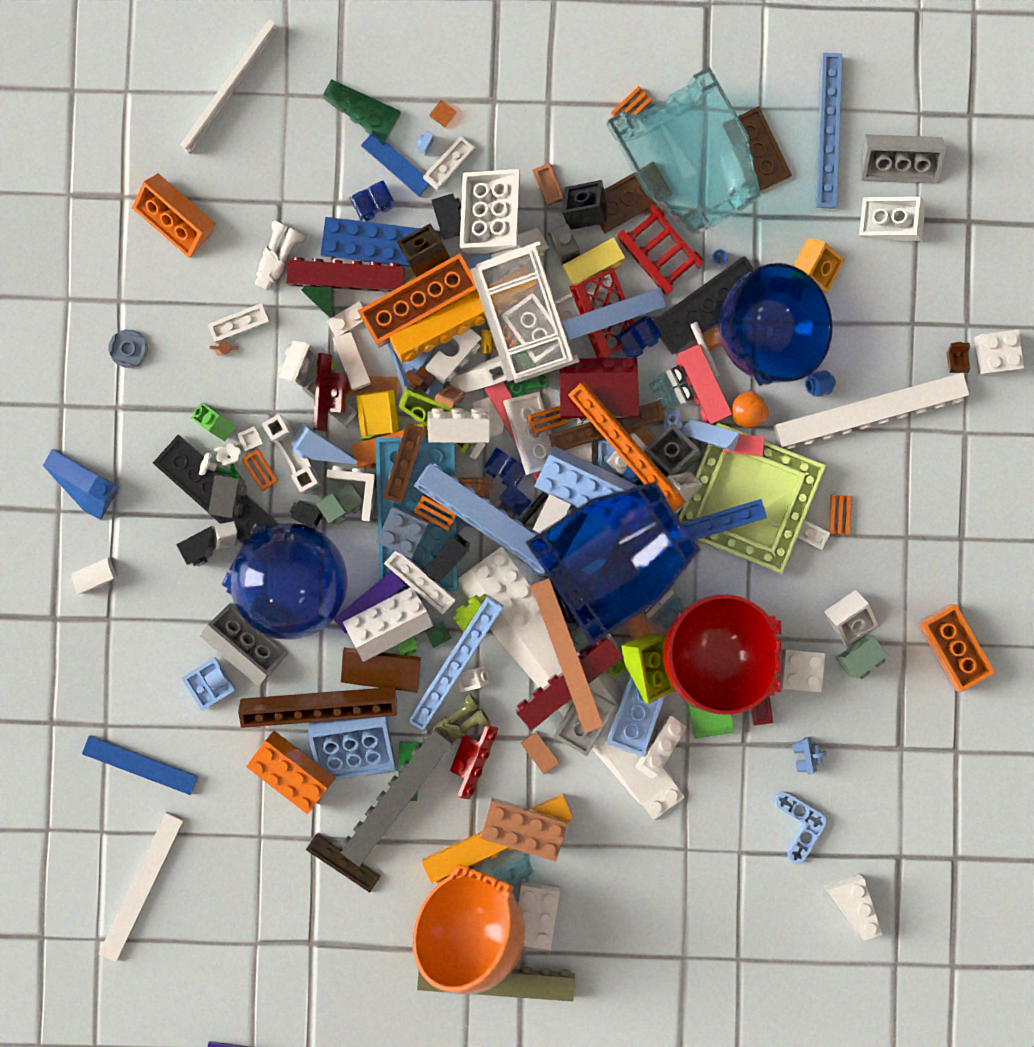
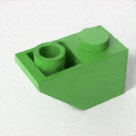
M201 403L196 408L191 419L223 441L227 440L236 426L204 403Z

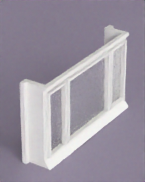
M540 241L478 263L475 268L470 269L507 381L514 380L515 383L580 362L578 355L572 356L538 252V250L543 249Z

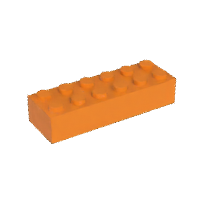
M459 253L357 311L378 348H381L390 343V336L476 292L477 288L471 271Z

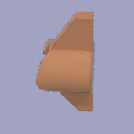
M221 341L216 343L215 346H209V349L215 350L216 355L222 356L228 354L230 350H238L239 346H230L227 341Z

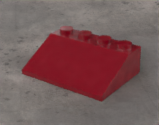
M579 358L580 362L559 369L560 419L587 418L568 396L583 381L615 418H639L637 358Z

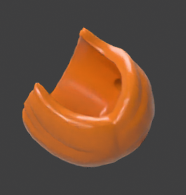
M749 390L740 394L734 400L731 413L733 420L738 425L744 428H754L768 419L769 408L763 398L756 392Z

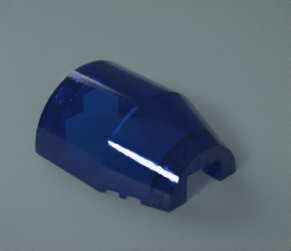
M656 481L594 497L525 542L592 645L659 602L701 550L666 501L667 498Z

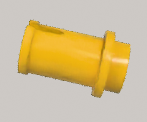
M480 330V334H478L481 337L480 354H492L491 330Z

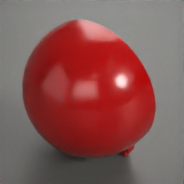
M713 595L691 603L677 615L665 637L663 661L671 685L690 705L702 711L719 715H733L748 711L760 704L767 696H775V692H781V678H776V675L781 674L780 654L782 651V638H777L776 634H782V620H776V616H768L762 608L752 601L736 595Z

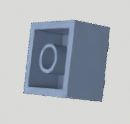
M394 503L376 542L408 558H412L429 520Z

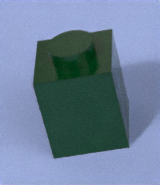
M444 621L425 630L433 648L452 639Z

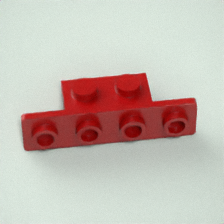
M492 725L485 726L480 741L466 735L463 736L450 768V772L464 778L458 793L459 798L470 799L474 794L478 778H480L483 772L482 768L490 755L491 746L497 738L498 727Z

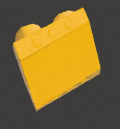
M394 390L356 395L361 436L366 437L399 431V416L396 410Z

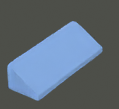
M690 419L681 430L689 439L734 452L740 436L738 432Z

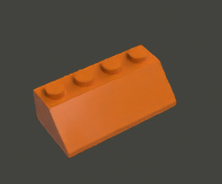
M159 173L143 182L132 206L133 210L188 258H191L210 237L216 225L213 220Z

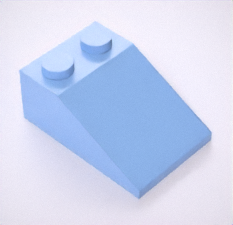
M304 423L291 441V444L294 446L293 450L303 459L309 457L312 460L355 465L358 462L350 453Z

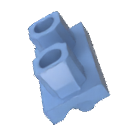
M811 736L793 743L794 753H804L805 760L796 761L797 771L807 772L808 775L814 774L817 771L816 762L817 765L823 764L822 757L827 756L826 751H820L819 744L814 745L813 751Z

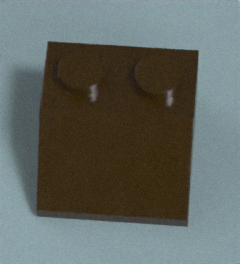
M430 223L397 241L416 277L450 259L443 242Z

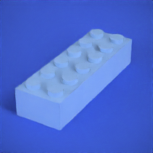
M553 446L534 486L638 537L642 536L658 504L657 498L650 491L556 446Z

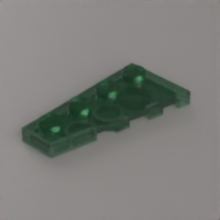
M331 79L323 93V99L341 113L347 114L350 120L356 124L358 123L368 134L379 139L382 145H385L401 116V111Z

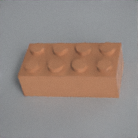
M492 797L480 839L556 862L568 823L566 819Z

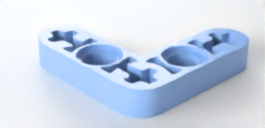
M782 791L775 795V805L804 823L787 852L788 858L793 863L800 864L806 859L826 825V818L809 805ZM787 796L786 800L793 804L790 811H788L790 809L788 805L784 803L782 806L780 805V797L784 798ZM804 806L805 814L797 816L795 814L796 807ZM809 813L814 818H818V816H820L819 820L821 821V824H816L814 826V822L811 819L807 818L809 816ZM806 832L812 835V839L808 843L802 841V835ZM798 842H800V844H802L803 846L807 847L805 850L801 848V850L799 851V853L801 854L800 858L796 857L795 859H793L794 855L792 854V852H797L800 848V846L797 845Z

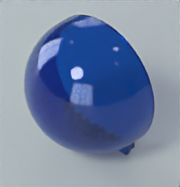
M771 263L755 268L739 278L723 300L719 313V335L723 349L732 363L740 371L754 378L759 386L771 383H788L809 376L821 365L830 348L833 324L826 296L810 275L795 266L785 263Z
M254 523L248 533V536L251 538L245 539L229 568L231 573L227 572L221 585L226 587V592L232 595L234 604L242 618L252 628L266 636L282 640H296L309 637L321 631L337 616L347 593V568L339 549L322 532L303 524L281 523L268 526L263 523L260 526Z

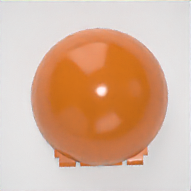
M459 864L456 870H452L449 877L441 881L430 892L419 910L413 931L414 958L420 973L426 981L446 992L475 994L496 986L512 972L521 956L525 940L524 918L520 906L512 894L513 885Z

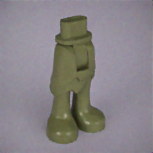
M469 693L464 698V705L452 715L440 720L432 728V731L437 727L455 741L462 738V736L467 734V730L478 724L484 727L489 725L490 720L481 708L460 725L456 723L480 707L476 699Z

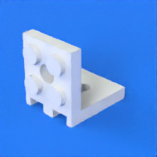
M333 466L332 470L327 469V478L365 482L362 521L373 522L377 476L366 473L364 469L352 468V472L346 471L344 467Z

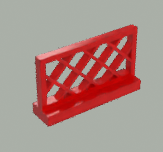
M614 268L569 286L580 315L593 311L595 300L603 302V307L612 304L609 302L612 292L618 294L619 301L625 300ZM608 274L612 278L610 287L602 284L604 276ZM591 282L597 285L593 295L587 292L585 284ZM600 287L609 290L605 300L597 297ZM633 318L626 320L624 323H617L623 326L619 336L611 333L614 325L609 326L607 331L600 329L588 334L597 358L608 357L610 354L641 340ZM626 328L632 330L633 339L626 340L623 338ZM609 336L618 339L616 346L611 349L607 343Z

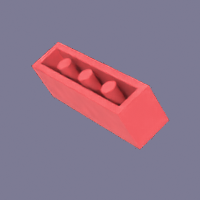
M698 344L678 353L675 362L680 366L681 370L683 369L686 379L685 383H688V386L691 387L694 393L693 401L702 410L700 415L703 422L713 424L732 415L700 345Z

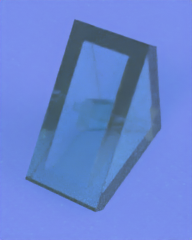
M527 854L491 869L494 878L511 885L520 882L534 873Z

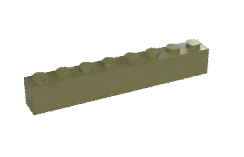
M521 967V969H513L496 986L483 992L475 993V995L573 1002L575 973H571L570 970L552 972L548 968H541L540 971L532 970L531 967ZM420 971L418 972L417 990L446 992L431 985L422 976Z

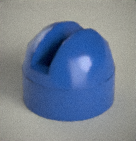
M718 249L713 253L712 260L717 265H724L728 261V254L724 250ZM718 253H721L724 259L723 262L720 261V258L717 255Z

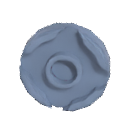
M124 329L112 336L108 352L115 364L124 368H133L139 366L145 360L148 354V345L146 339L140 333Z

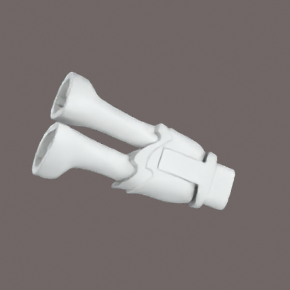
M276 221L272 223L273 235L269 246L266 245L259 270L256 274L258 278L255 282V285L268 291L271 284H275L274 280H277L284 271L287 258L296 243L304 242L306 239L305 235ZM287 233L284 244L278 254L276 252L283 236Z

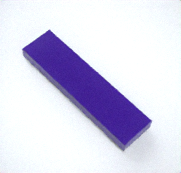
M390 571L337 615L334 621L345 634L348 633L343 624L344 621L389 599L406 584L398 575Z

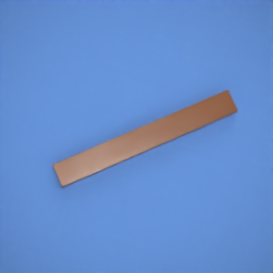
M548 578L535 583L531 587L583 730L586 734L604 727L551 581Z

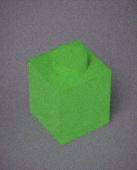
M415 635L397 644L399 654L404 653L409 656L416 653L415 649L419 648Z

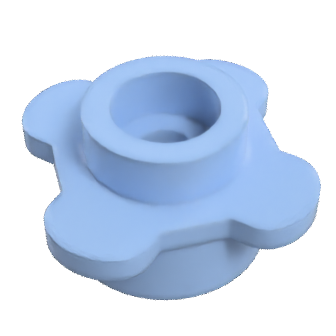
M664 411L666 419L663 420V428L666 430L674 424L679 429L682 426L679 418L680 411Z

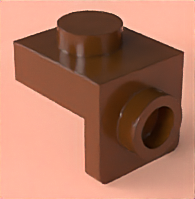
M955 342L950 344L946 353L949 373H969L968 351L970 343Z
M420 367L416 373L408 370L404 375L409 381L407 384L414 390L420 389L424 393L436 379L433 374L423 367Z

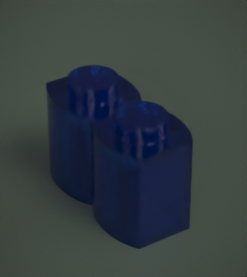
M384 180L349 197L360 221L365 220L366 222L376 217L375 214L382 211L385 213L390 211L395 204Z
M644 316L615 336V339L626 357L636 358L643 353L644 348L657 344L659 342L658 339L662 335L651 316Z
M497 447L484 465V468L487 469L486 474L494 479L498 476L503 480L502 484L510 489L512 487L517 489L526 475L522 463Z

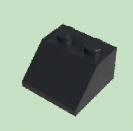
M602 180L565 187L562 214L571 230L606 223L607 204Z
M210 526L176 544L186 565L199 567L208 562L207 558L212 556L214 550V526Z

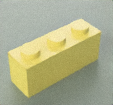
M613 237L563 264L562 269L572 285L610 268H614V270L623 265L622 262L625 257Z

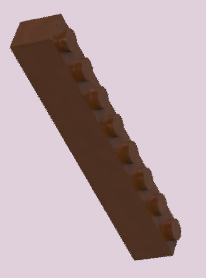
M396 687L240 699L238 709L241 728L397 716Z

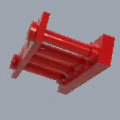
M652 205L649 208V212L652 215L631 232L626 233L623 229L617 234L616 238L658 288H661L663 294L667 296L674 289L672 287L673 282L693 265L699 269L703 265V259L697 251L693 252L668 223L664 218V212L659 207L656 208ZM657 220L664 230L645 246L638 247L634 242L636 241L635 238ZM667 236H670L676 245L656 262H651L647 258L648 252ZM682 250L689 259L668 277H663L659 272L661 270L660 267Z

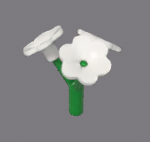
M239 443L228 444L215 449V451H218L216 455L217 461L222 462L225 466L230 465V471L210 462L211 453H206L200 466L199 475H205L209 469L211 471L217 470L230 475L232 478L243 480L234 466V463L239 461L238 456L241 454L240 449L235 448Z

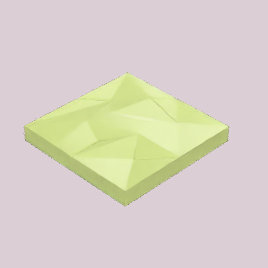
M718 422L716 424L717 427L748 435ZM764 441L762 457L724 453L722 448L708 444L695 475L703 485L682 507L676 525L762 499L767 519L698 539V541L783 574L826 465ZM771 521H772L778 528H776V527L770 525Z

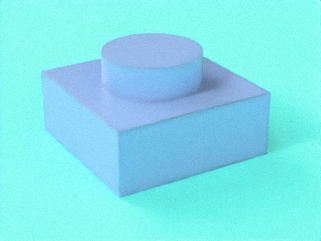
M426 131L425 135L419 137L417 141L419 153L426 156L435 140L434 134Z

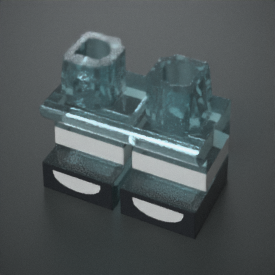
M679 365L658 375L657 379L649 384L652 393L663 390L665 396L656 400H660L662 409L669 407L672 409L694 399L688 383L683 384L686 379Z
M663 583L652 596L664 608L652 597H649L645 602L646 605L640 607L639 610L655 625H659L667 630L672 624L667 614L672 610L678 615L685 607L680 602L681 599L666 583Z

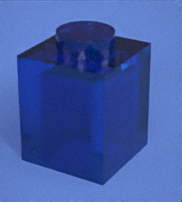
M512 483L498 497L518 516L532 503Z

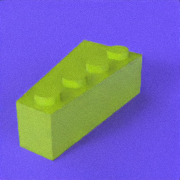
M408 386L405 387L399 402L400 409L425 426H427L428 411H432L433 408H442L444 411H452L453 409L435 401V397ZM455 442V447L465 454L469 443Z

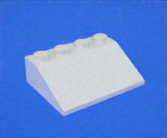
M519 169L463 173L460 249L466 255L487 254L517 246Z

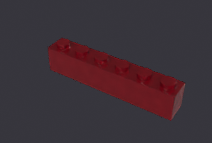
M293 257V260H287L286 284L288 286L332 287V289L391 292L404 285L405 269L398 263H389V266H381L380 262H370V265H365L361 261H351V264L343 263L342 260L324 262L323 259L313 258L312 261H304V258Z
M607 636L605 638H598L593 643L594 647L589 651L585 649L578 655L588 684L623 657ZM563 672L558 676L554 674L547 680L548 684L545 687H538L532 692L533 696L529 700L524 699L517 705L516 713L530 731L535 729L572 698Z

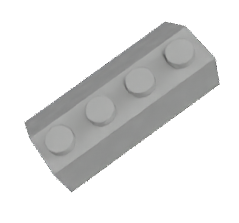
M865 134L862 148L861 180L938 183L946 152L943 137Z
M231 603L207 624L200 635L203 640L258 687L288 655V652Z

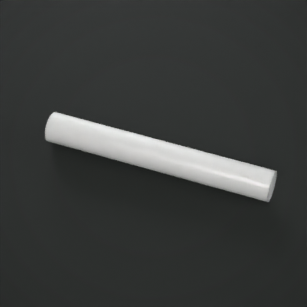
M698 322L692 323L690 326L706 357L714 377H717L719 372Z

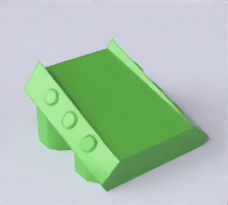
M688 703L695 739L734 733L731 715L708 713Z

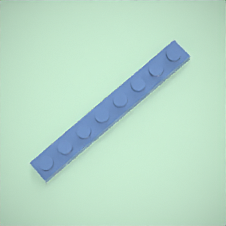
M842 53L822 54L816 208L837 207Z

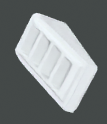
M234 522L214 525V549L233 547L237 537Z

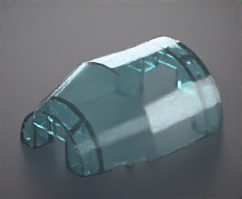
M710 67L693 75L685 87L670 94L667 100L638 115L634 113L628 116L624 111L608 119L606 123L644 193L692 235L704 232L727 220L761 196L756 172L754 173L753 155L750 153L749 136Z

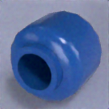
M827 370L812 372L805 381L807 392L814 397L831 394L836 384L834 376Z

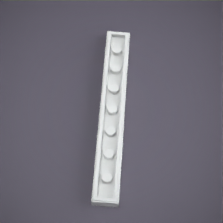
M268 20L180 144L187 153H191L278 31L273 21Z
M168 812L165 813L99 951V955L114 962L118 961L184 822L183 819Z

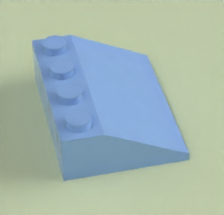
M387 717L309 723L308 737L314 761L336 778L335 780L396 771Z

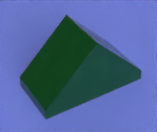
M303 287L301 289L329 318L334 317L332 287Z

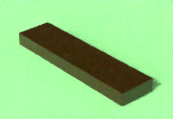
M316 833L306 848V851L369 893L381 877L380 874L363 863L357 866L341 853V848Z

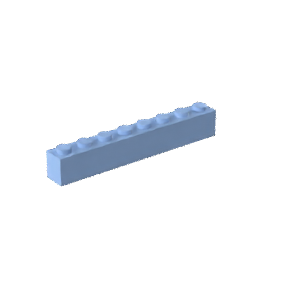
M430 463L424 469L414 487L539 572L544 573L549 570L559 554L554 544L540 539L538 533L524 528L522 522L508 517L506 511L492 506L490 500L479 497L472 488L464 487L459 483V479L445 474L440 466Z

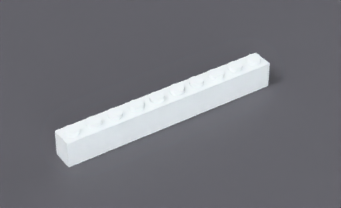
M960 373L776 424L773 428L778 446L789 450L796 448V443L803 442L804 445L814 443V438L822 437V440L834 437L833 433L840 432L843 435L852 432L854 427L859 426L860 430L871 427L870 423L878 421V425L890 422V417L896 416L897 419L908 417V412L915 411V414L926 412V407L933 406L934 409L946 406L945 402L952 401L953 404L964 401L963 397L968 396L969 392L964 374Z

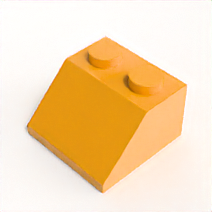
M808 238L793 265L791 273L800 281L828 294L845 259L826 242Z

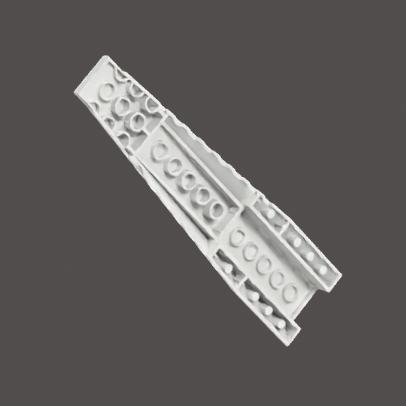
M500 547L457 579L458 586L469 600L475 595L480 597L485 593L504 605L490 630L538 687L541 686L543 688L548 684L547 680L554 674L558 676L562 673L531 585L546 580L548 577L538 576L533 573L526 562L504 547ZM577 622L567 624V627L571 633L579 628L580 625ZM589 644L577 652V654L579 655L585 649L589 651L593 647L592 644ZM606 670L592 681L589 687L593 692L617 705V708L592 749L638 803L644 806L652 819L655 820L685 797L673 782V777L665 765L658 776L649 778L635 768L641 758L640 756L606 744L623 696L614 680L609 678V673ZM572 698L558 709L564 717L573 703ZM650 740L646 750H648L652 745Z

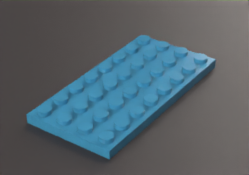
M423 436L401 504L383 498L402 437L375 438L378 536L394 503L414 512L422 495H426L414 487V485L430 463L440 466L448 476L452 475L455 477V442H429L428 436ZM426 501L423 502V504L451 518L452 515ZM420 507L419 510L429 514L430 516L440 520L445 524L448 523L447 521L437 517L436 515ZM456 517L448 531L429 521L412 558H410L422 570L425 571L426 565L456 531ZM378 543L379 579L381 580L392 571L384 563L394 550ZM457 564L441 582H438L447 591H458ZM403 581L406 585H404L397 592H402L410 588V586L405 581Z

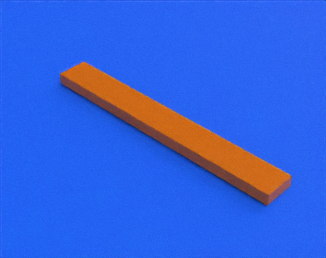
M584 381L568 394L670 515L686 502Z

